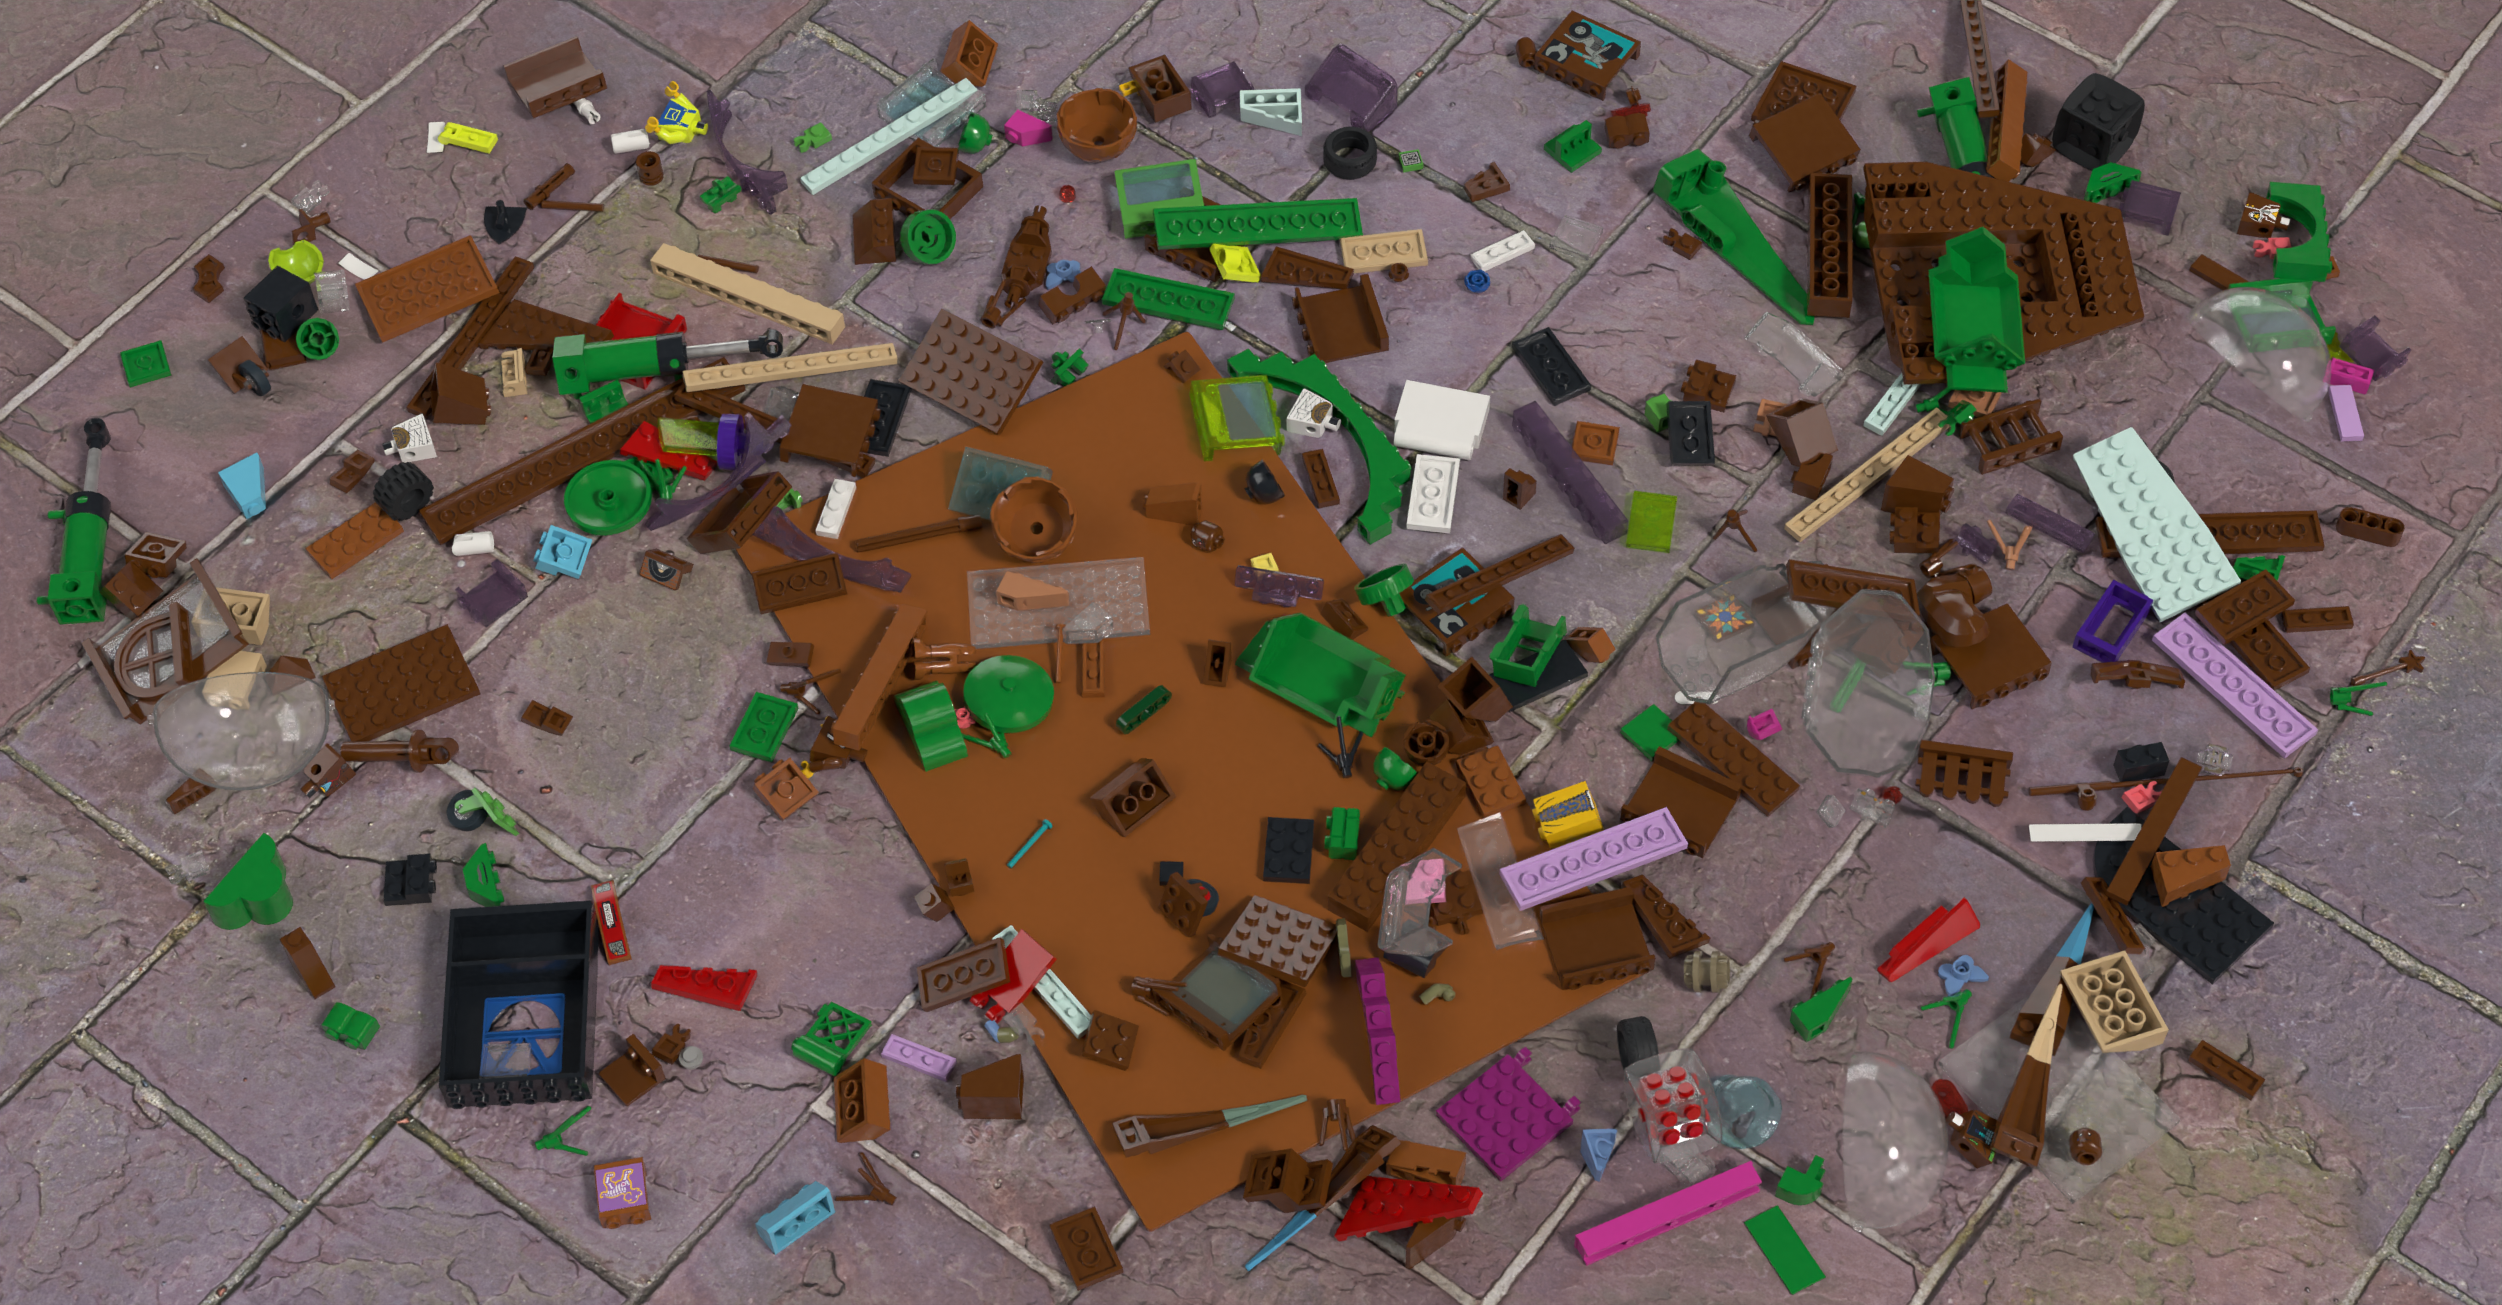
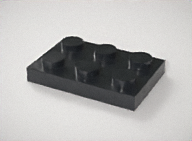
M1668 401L1666 408L1671 466H1713L1715 464L1710 401Z
M1268 817L1263 881L1310 884L1314 819Z

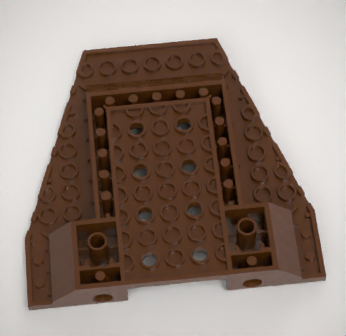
M1930 162L1864 164L1863 170L1866 181L1864 220L1890 358L1896 366L1901 368L1904 385L1947 383L1946 366L1935 359L1929 270L1934 268L1932 266L1933 263L1939 264V257L1947 254V240L1980 227L1986 228L2005 244L2007 267L2018 275L2025 362L2033 360L2034 357L2050 354L2053 350L2064 349L2090 340L2093 336L2107 334L2110 330L2136 324L2144 319L2145 316L2121 209ZM2013 261H2020L2023 266L2018 267ZM1890 265H1898L1901 270H1894ZM2021 297H2028L2031 302H2024ZM1903 300L1908 306H1901L1897 301Z

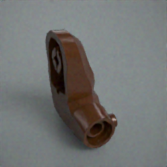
M1967 564L1964 566V570L1953 575L1932 578L1917 592L1919 611L1929 626V629L1939 636L1947 646L1956 648L1971 646L1986 639L1991 632L1984 614L1975 605L1992 594V584L1984 569L1976 564Z

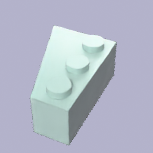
M1301 88L1240 90L1241 121L1302 136Z

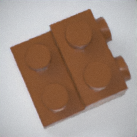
M788 758L786 761H783V759L779 760L772 766L773 770L769 774L762 773L754 780L755 784L753 786L754 792L766 806L769 805L782 822L819 793L791 758Z

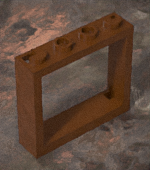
M919 137L872 182L873 196L876 199L892 198L893 209L902 212L907 217L916 211L925 209L889 188L915 164L917 147H935ZM959 160L955 179L965 185L939 210L949 219L955 216L983 188L982 173Z
M779 471L738 478L686 539L700 554L741 548L792 488L791 484ZM740 484L743 489L738 490L736 487Z

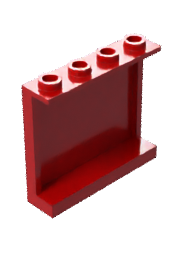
M618 293L615 299L610 301L608 309L599 317L596 324L612 331L614 337L611 340L656 336L657 334L674 332L685 333L687 331L684 316L677 314L672 320L623 301L622 293ZM655 376L620 381L646 390Z

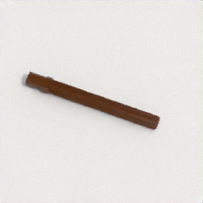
M980 514L958 517V519L859 539L856 541L858 552H865L960 531L966 532V530L982 527Z

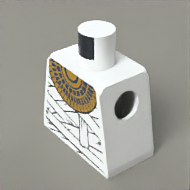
M1303 389L1287 416V431L1320 438L1326 428L1337 431L1341 419L1333 417V405L1331 402Z
M423 414L392 427L391 431L394 440L382 443L386 456L399 452L404 463L437 457Z

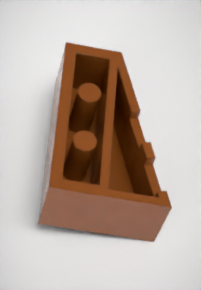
M1399 1140L1401 1144L1390 1154L1386 1163V1175L1397 1179L1461 1185L1465 1175L1466 1152Z

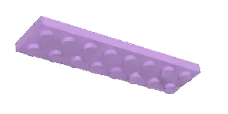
M2186 612L2153 636L2152 641L2284 759L2317 734L2318 729Z
M1666 807L1501 868L1499 875L1518 909L1522 911L1687 849L1688 842Z

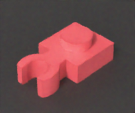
M2289 237L2268 238L2267 242L2255 240L2253 248L2259 249H2256L2254 256L2260 258L2269 255L2270 259H2274L2276 248H2291Z
M2152 781L2146 789L2140 784L2124 792L2121 798L2133 812L2138 814L2152 807L2162 790L2160 792L2154 791L2153 789L2157 782Z

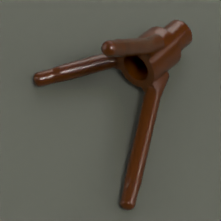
M1130 292L1125 293L1124 298L1117 305L1103 312V316H1106L1120 308L1122 313L1114 350H1118L1127 315L1134 312L1142 323L1146 321L1137 310L1133 294Z
M1734 509L1729 510L1726 516L1727 520H1725L1724 524L1713 536V539L1716 540L1728 527L1738 529L1752 550L1757 552L1756 546L1741 525L1740 516L1746 514L1748 510L1744 509L1736 512Z
M836 669L801 682L781 684L780 690L782 693L793 695L816 714H820V711L803 697L805 687L811 683L841 673V670Z
M1832 942L1821 944L1817 948H1805L1804 953L1784 958V962L1812 957L1819 964L1810 999L1817 993L1827 957L1835 950V945Z
M861 1152L860 1157L872 1178L862 1168H858L857 1171L873 1186V1190L870 1195L836 1196L835 1201H877L878 1199L882 1203L885 1201L892 1206L897 1197L891 1194L890 1190L884 1186L868 1158Z

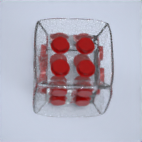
M1684 1048L1665 1052L1637 1061L1625 1068L1624 1087L1628 1109L1638 1138L1652 1162L1660 1164L1677 1161L1708 1151L1721 1143L1722 1123L1718 1100L1709 1075L1698 1055L1692 1049Z

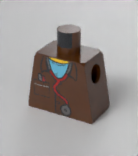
M326 743L304 768L303 772L310 780L300 790L309 799L318 790L326 796H330L352 779L356 773L343 757Z

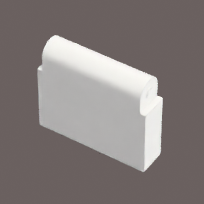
M1406 380L1395 417L1394 445L1470 461L1474 448L1478 449L1490 409V396Z

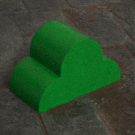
M936 680L894 695L896 707L925 772L968 757L967 748L958 726L952 701L943 683L939 684Z
M263 833L203 901L217 927L234 930L245 926L251 920L258 924L271 925L280 922L290 913L293 906V897L285 881L286 867L274 840L266 833Z

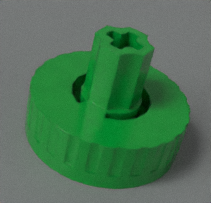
M938 210L914 212L906 218L900 232V241L905 254L919 264H937L946 260L952 253L956 243V232L953 223L944 213ZM935 235H936V242H935V244H934L932 247H930V246L934 243Z
M1398 564L1368 576L1354 587V590L1362 605H1371L1381 601L1387 617H1391L1401 613L1406 608L1399 593L1411 586L1414 579L1407 564Z

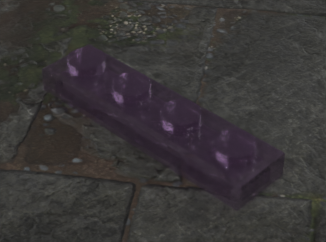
M2018 493L2006 508V514L2081 553L2085 552L2094 539L2095 533Z

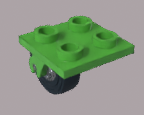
M477 788L463 790L454 795L448 804L447 818L458 830L473 831L480 827L487 817H491L495 823L513 835L517 836L519 834L514 827L516 825L515 820L509 814L503 812L505 809L504 805L497 798L493 799L487 791L482 793Z

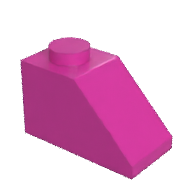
M1017 110L1004 125L1005 138L1011 143H1016L1022 147L1049 142L1053 139L1052 125L1020 110Z

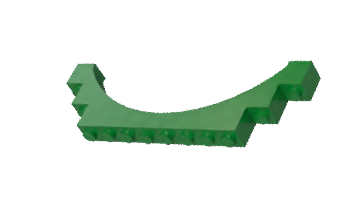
M1249 348L1227 359L1228 374L1238 386L1243 384L1260 385L1280 389L1300 396L1303 389H1306L1332 403L1333 417L1341 419V424L1357 443L1369 473L1370 490L1363 515L1358 517L1357 530L1369 545L1391 534L1393 520L1389 513L1401 507L1402 492L1399 486L1410 481L1411 465L1408 460L1400 456L1397 447L1389 443L1385 433L1382 430H1378L1373 419L1363 412L1361 405L1351 398L1348 389L1341 386L1337 376L1330 373L1325 362L1319 360L1313 354L1294 364L1292 359L1286 357L1282 351L1261 362L1260 358L1256 354L1254 355Z

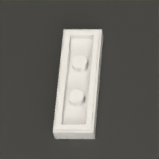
M1523 230L1471 254V260L1478 269L1487 271L1535 249V243Z

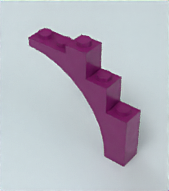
M1378 957L1355 960L1357 985L1361 996L1370 1050L1376 1105L1400 1102L1396 1060V1041L1391 1024L1390 1004L1386 996L1384 971Z

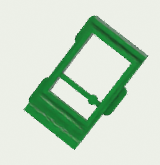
M1521 604L1512 616L1514 624L1505 640L1496 643L1489 657L1493 663L1495 677L1536 687V682L1562 637L1567 633L1566 617L1561 616L1556 626L1536 622L1529 619V608ZM1523 637L1542 642L1544 645L1542 649L1519 643ZM1517 647L1539 653L1532 667L1509 661Z

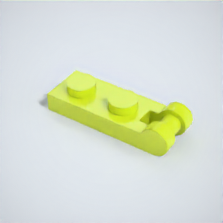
M448 122L444 127V132H441L438 136V141L444 145L450 143L490 154L498 141V137L494 133Z

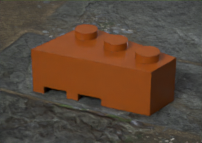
M2225 845L2156 852L2151 864V870L2162 907L2177 898L2187 897L2193 891L2203 890L2225 880L2231 866Z

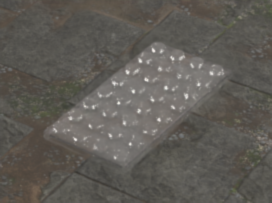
M1143 557L967 571L971 645L975 646L976 649L1055 643L1058 641V630L1055 629L1056 624L1067 625V629L1063 633V642L1080 641L1085 637L1116 638L1150 635ZM1007 571L1020 573L1025 577L1034 580L1038 579L1046 584L1064 588L1069 594V605L1018 611L998 604L996 590Z

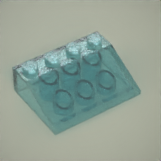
M965 446L948 509L972 516L980 514V518L991 520L990 512L998 494L1008 486L1024 477L1039 476L1051 481L1053 471L1046 466Z

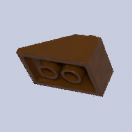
M1165 54L1128 68L1145 108L1155 123L1192 110L1191 93Z
M1443 1216L1434 1218L1431 1223L1424 1224L1422 1221H1419L1406 1245L1405 1268H1413L1450 1242L1457 1231L1461 1232L1463 1230L1466 1218L1460 1216L1446 1219Z

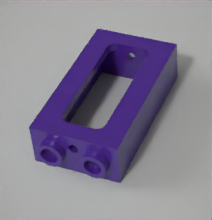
M2113 580L2077 632L2072 648L2100 662L2118 661L2150 613L2153 599L2129 588L2123 583ZM2120 605L2133 612L2134 615L2115 644L2111 645L2095 637L2094 634L2113 606Z

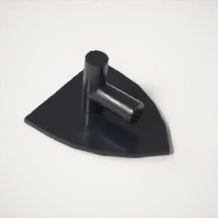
M503 200L496 201V206H486L484 224L490 237L498 244L512 237L523 224L527 207H505Z

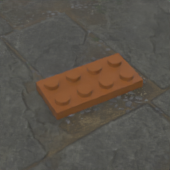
M375 502L305 549L307 554L320 568L333 579L403 533L404 530L397 520L395 521L390 518Z

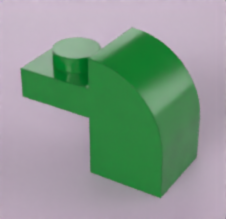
M1815 1155L1806 1174L1787 1166L1777 1185L1775 1197L1793 1205H1808L1817 1200L1821 1195L1824 1184L1821 1181L1826 1172V1169H1823L1825 1159Z

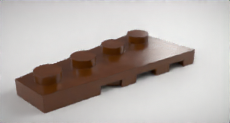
M1276 246L1261 275V282L1347 289L1354 275V269Z
M1643 874L1622 882L1621 888H1632L1634 894L1633 906L1669 959L1709 943L1711 938L1706 933L1702 934L1690 918L1687 920L1678 912L1679 908L1674 903L1671 904L1663 898V893Z
M1279 979L1282 995L1246 1030L1239 1053L1240 1061L1260 1069L1263 1067L1306 996L1305 988ZM1263 986L1258 991L1255 1009L1271 994Z

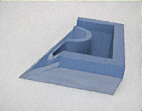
M1588 1129L1582 1132L1580 1152L1595 1181L1600 1182L1616 1142V1129Z

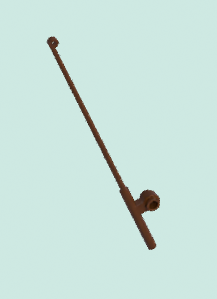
M2295 767L2294 769L2204 775L2198 776L2196 781L2293 773L2296 777H2301L2303 769ZM2169 778L2029 787V796L2077 793L2080 808L2089 811L2096 805L2097 794L2095 791L2132 787L2140 784L2144 786L2149 785L2152 781H2156L2157 784H2166Z

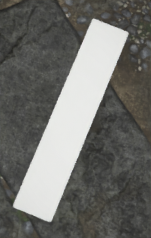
M2141 824L2029 825L2031 841H2135L2141 830Z

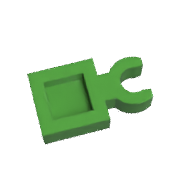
M820 122L805 130L804 136L796 137L794 145H800V152L804 153L810 146L816 149L831 141L832 135Z

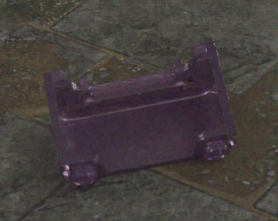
M1338 44L1330 51L1305 85V95L1310 100L1319 101L1324 96L1350 114V124L1352 127H1358L1367 132L1397 108L1398 86L1395 79L1343 44Z

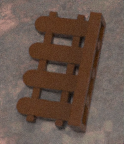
M1921 740L1918 748L1917 763L1922 765L1921 778L1916 779L1915 786H1919V793L1923 797H1930L1934 789L1943 790L1942 796L1949 801L1956 797L1957 792L1966 793V801L1971 804L1977 803L1980 795L1989 796L1988 801L1991 806L1998 807L2002 804L2003 798H2008L2009 791H2004L2005 777H2010L2013 752ZM1936 767L1945 768L1943 782L1935 781ZM1959 770L1968 771L1967 785L1958 784ZM1982 773L1991 774L1990 789L1981 788Z

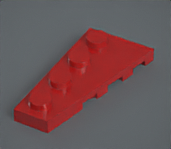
M660 965L651 982V987L654 990L741 1011L758 975L757 970L751 969L748 972H737V969L727 968V971H713V968L703 967L701 970H691V967Z

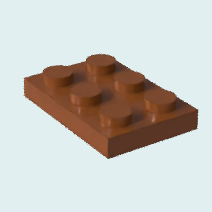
M1498 745L1456 760V766L1484 819L1526 804V797Z

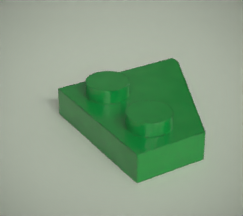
M2278 555L2277 559H2265V556L2237 558L2233 569L2241 583L2265 569L2278 580L2286 556Z

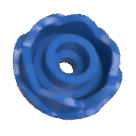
M1481 269L1470 271L1464 279L1465 286L1473 293H1483L1491 284L1488 273Z

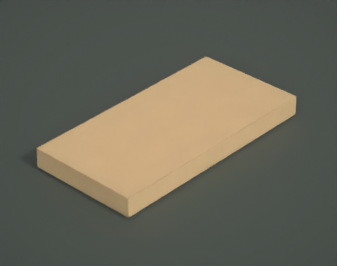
M1422 229L1340 239L1344 266L1353 268L1354 273L1391 270V266L1395 263H1403L1407 268L1428 265Z

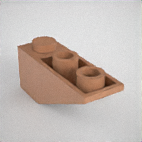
M1007 571L996 590L998 604L1018 611L1069 605V594L1064 588L1046 584L1038 579L1034 580L1025 577L1020 573Z

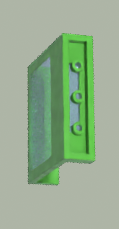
M1196 159L1114 171L1125 239L1145 236L1146 234H1156L1153 219L1154 208L1204 206Z

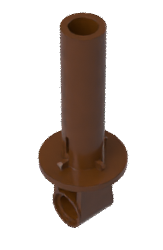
M415 730L410 737V741H345L341 745L340 753L346 762L410 761L413 771L422 773L426 769L427 764L448 763L458 753L459 745L453 738H427L423 730ZM442 748L446 749L448 754H446Z

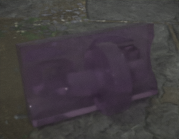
M1967 523L1962 525L1961 531L1955 539L1963 547L1962 554L1965 556L1972 554L1983 564L1989 563L1992 554L1998 546V542L1993 538L1986 539L1982 535L1981 529L1976 525L1971 527Z

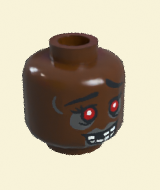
M1207 520L1196 523L1191 531L1193 544L1206 552L1211 553L1217 548H1221L1225 540L1222 528Z

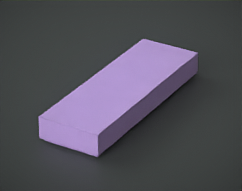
M2351 385L2329 386L2328 393L2341 442L2363 441L2364 433Z
M891 1034L881 1053L882 1058L947 1082L957 1063L956 1058Z

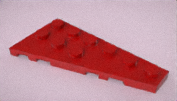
M1367 1176L1362 1182L1334 1237L1340 1242L1347 1240L1348 1236L1364 1237L1367 1232L1378 1231L1383 1233L1412 1227L1413 1223L1419 1221L1426 1224L1433 1222V1219L1444 1216L1446 1219L1473 1214L1483 1192L1478 1187Z

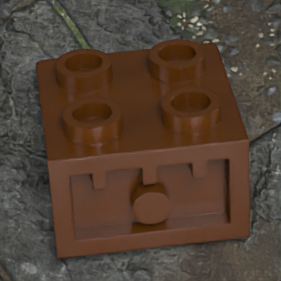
M634 1034L626 1038L627 1052L599 1072L603 1081L625 1106L631 1105L666 1079L662 1065Z

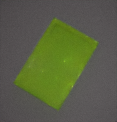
M658 418L657 425L663 452L717 456L719 422Z
M1634 491L1626 548L1670 553L1677 496Z

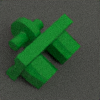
M728 176L721 181L715 179L712 181L713 187L700 195V200L707 205L709 210L716 214L721 211V205L736 200L737 194L742 189L741 186L735 184Z
M1080 348L1068 360L1066 358L1069 354L1066 351L1063 354L1055 352L1052 355L1053 363L1051 367L1053 369L1059 367L1054 372L1055 376L1051 379L1054 385L1058 382L1064 386L1073 383L1076 377L1069 372L1071 369H1074L1079 375L1086 371L1089 364L1082 358L1084 352Z

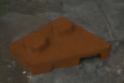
M1494 161L1489 164L1487 171H1480L1474 178L1468 180L1464 184V191L1470 200L1475 202L1510 191V184Z

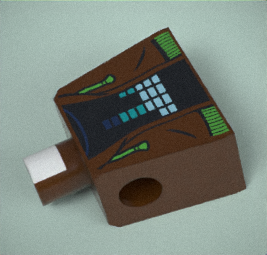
M1970 1110L1961 1115L1952 1112L1946 1119V1124L1954 1129L1950 1139L1951 1145L1977 1169L1992 1164L1996 1152L1989 1148L1996 1129L1995 1124L1997 1120L1978 1110Z

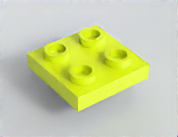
M1212 244L1209 250L1223 279L1259 282L1261 274L1248 247Z

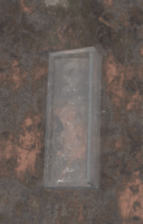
M1499 812L1457 828L1496 950L1523 942L1544 940L1534 907L1520 911L1499 875L1501 868L1519 862L1506 822L1501 813Z

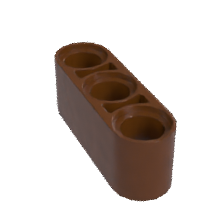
M2353 507L2342 509L2336 523V530L2341 535L2387 547L2397 546L2405 529V525L2399 519Z

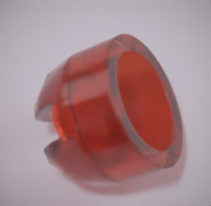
M1071 185L1062 186L1059 191L1060 200L1064 203L1073 202L1076 199L1074 187Z
M1890 786L1882 792L1883 799L1889 806H1894L1902 800L1903 793H1900L1899 790L1901 789L1897 786Z

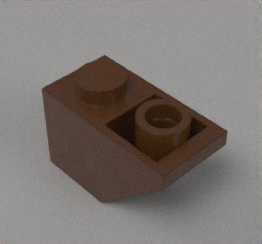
M2025 133L2022 137L2021 161L2025 165L2035 167L2056 151L2051 146L2053 142L2047 137H2041L2036 133L2033 135Z

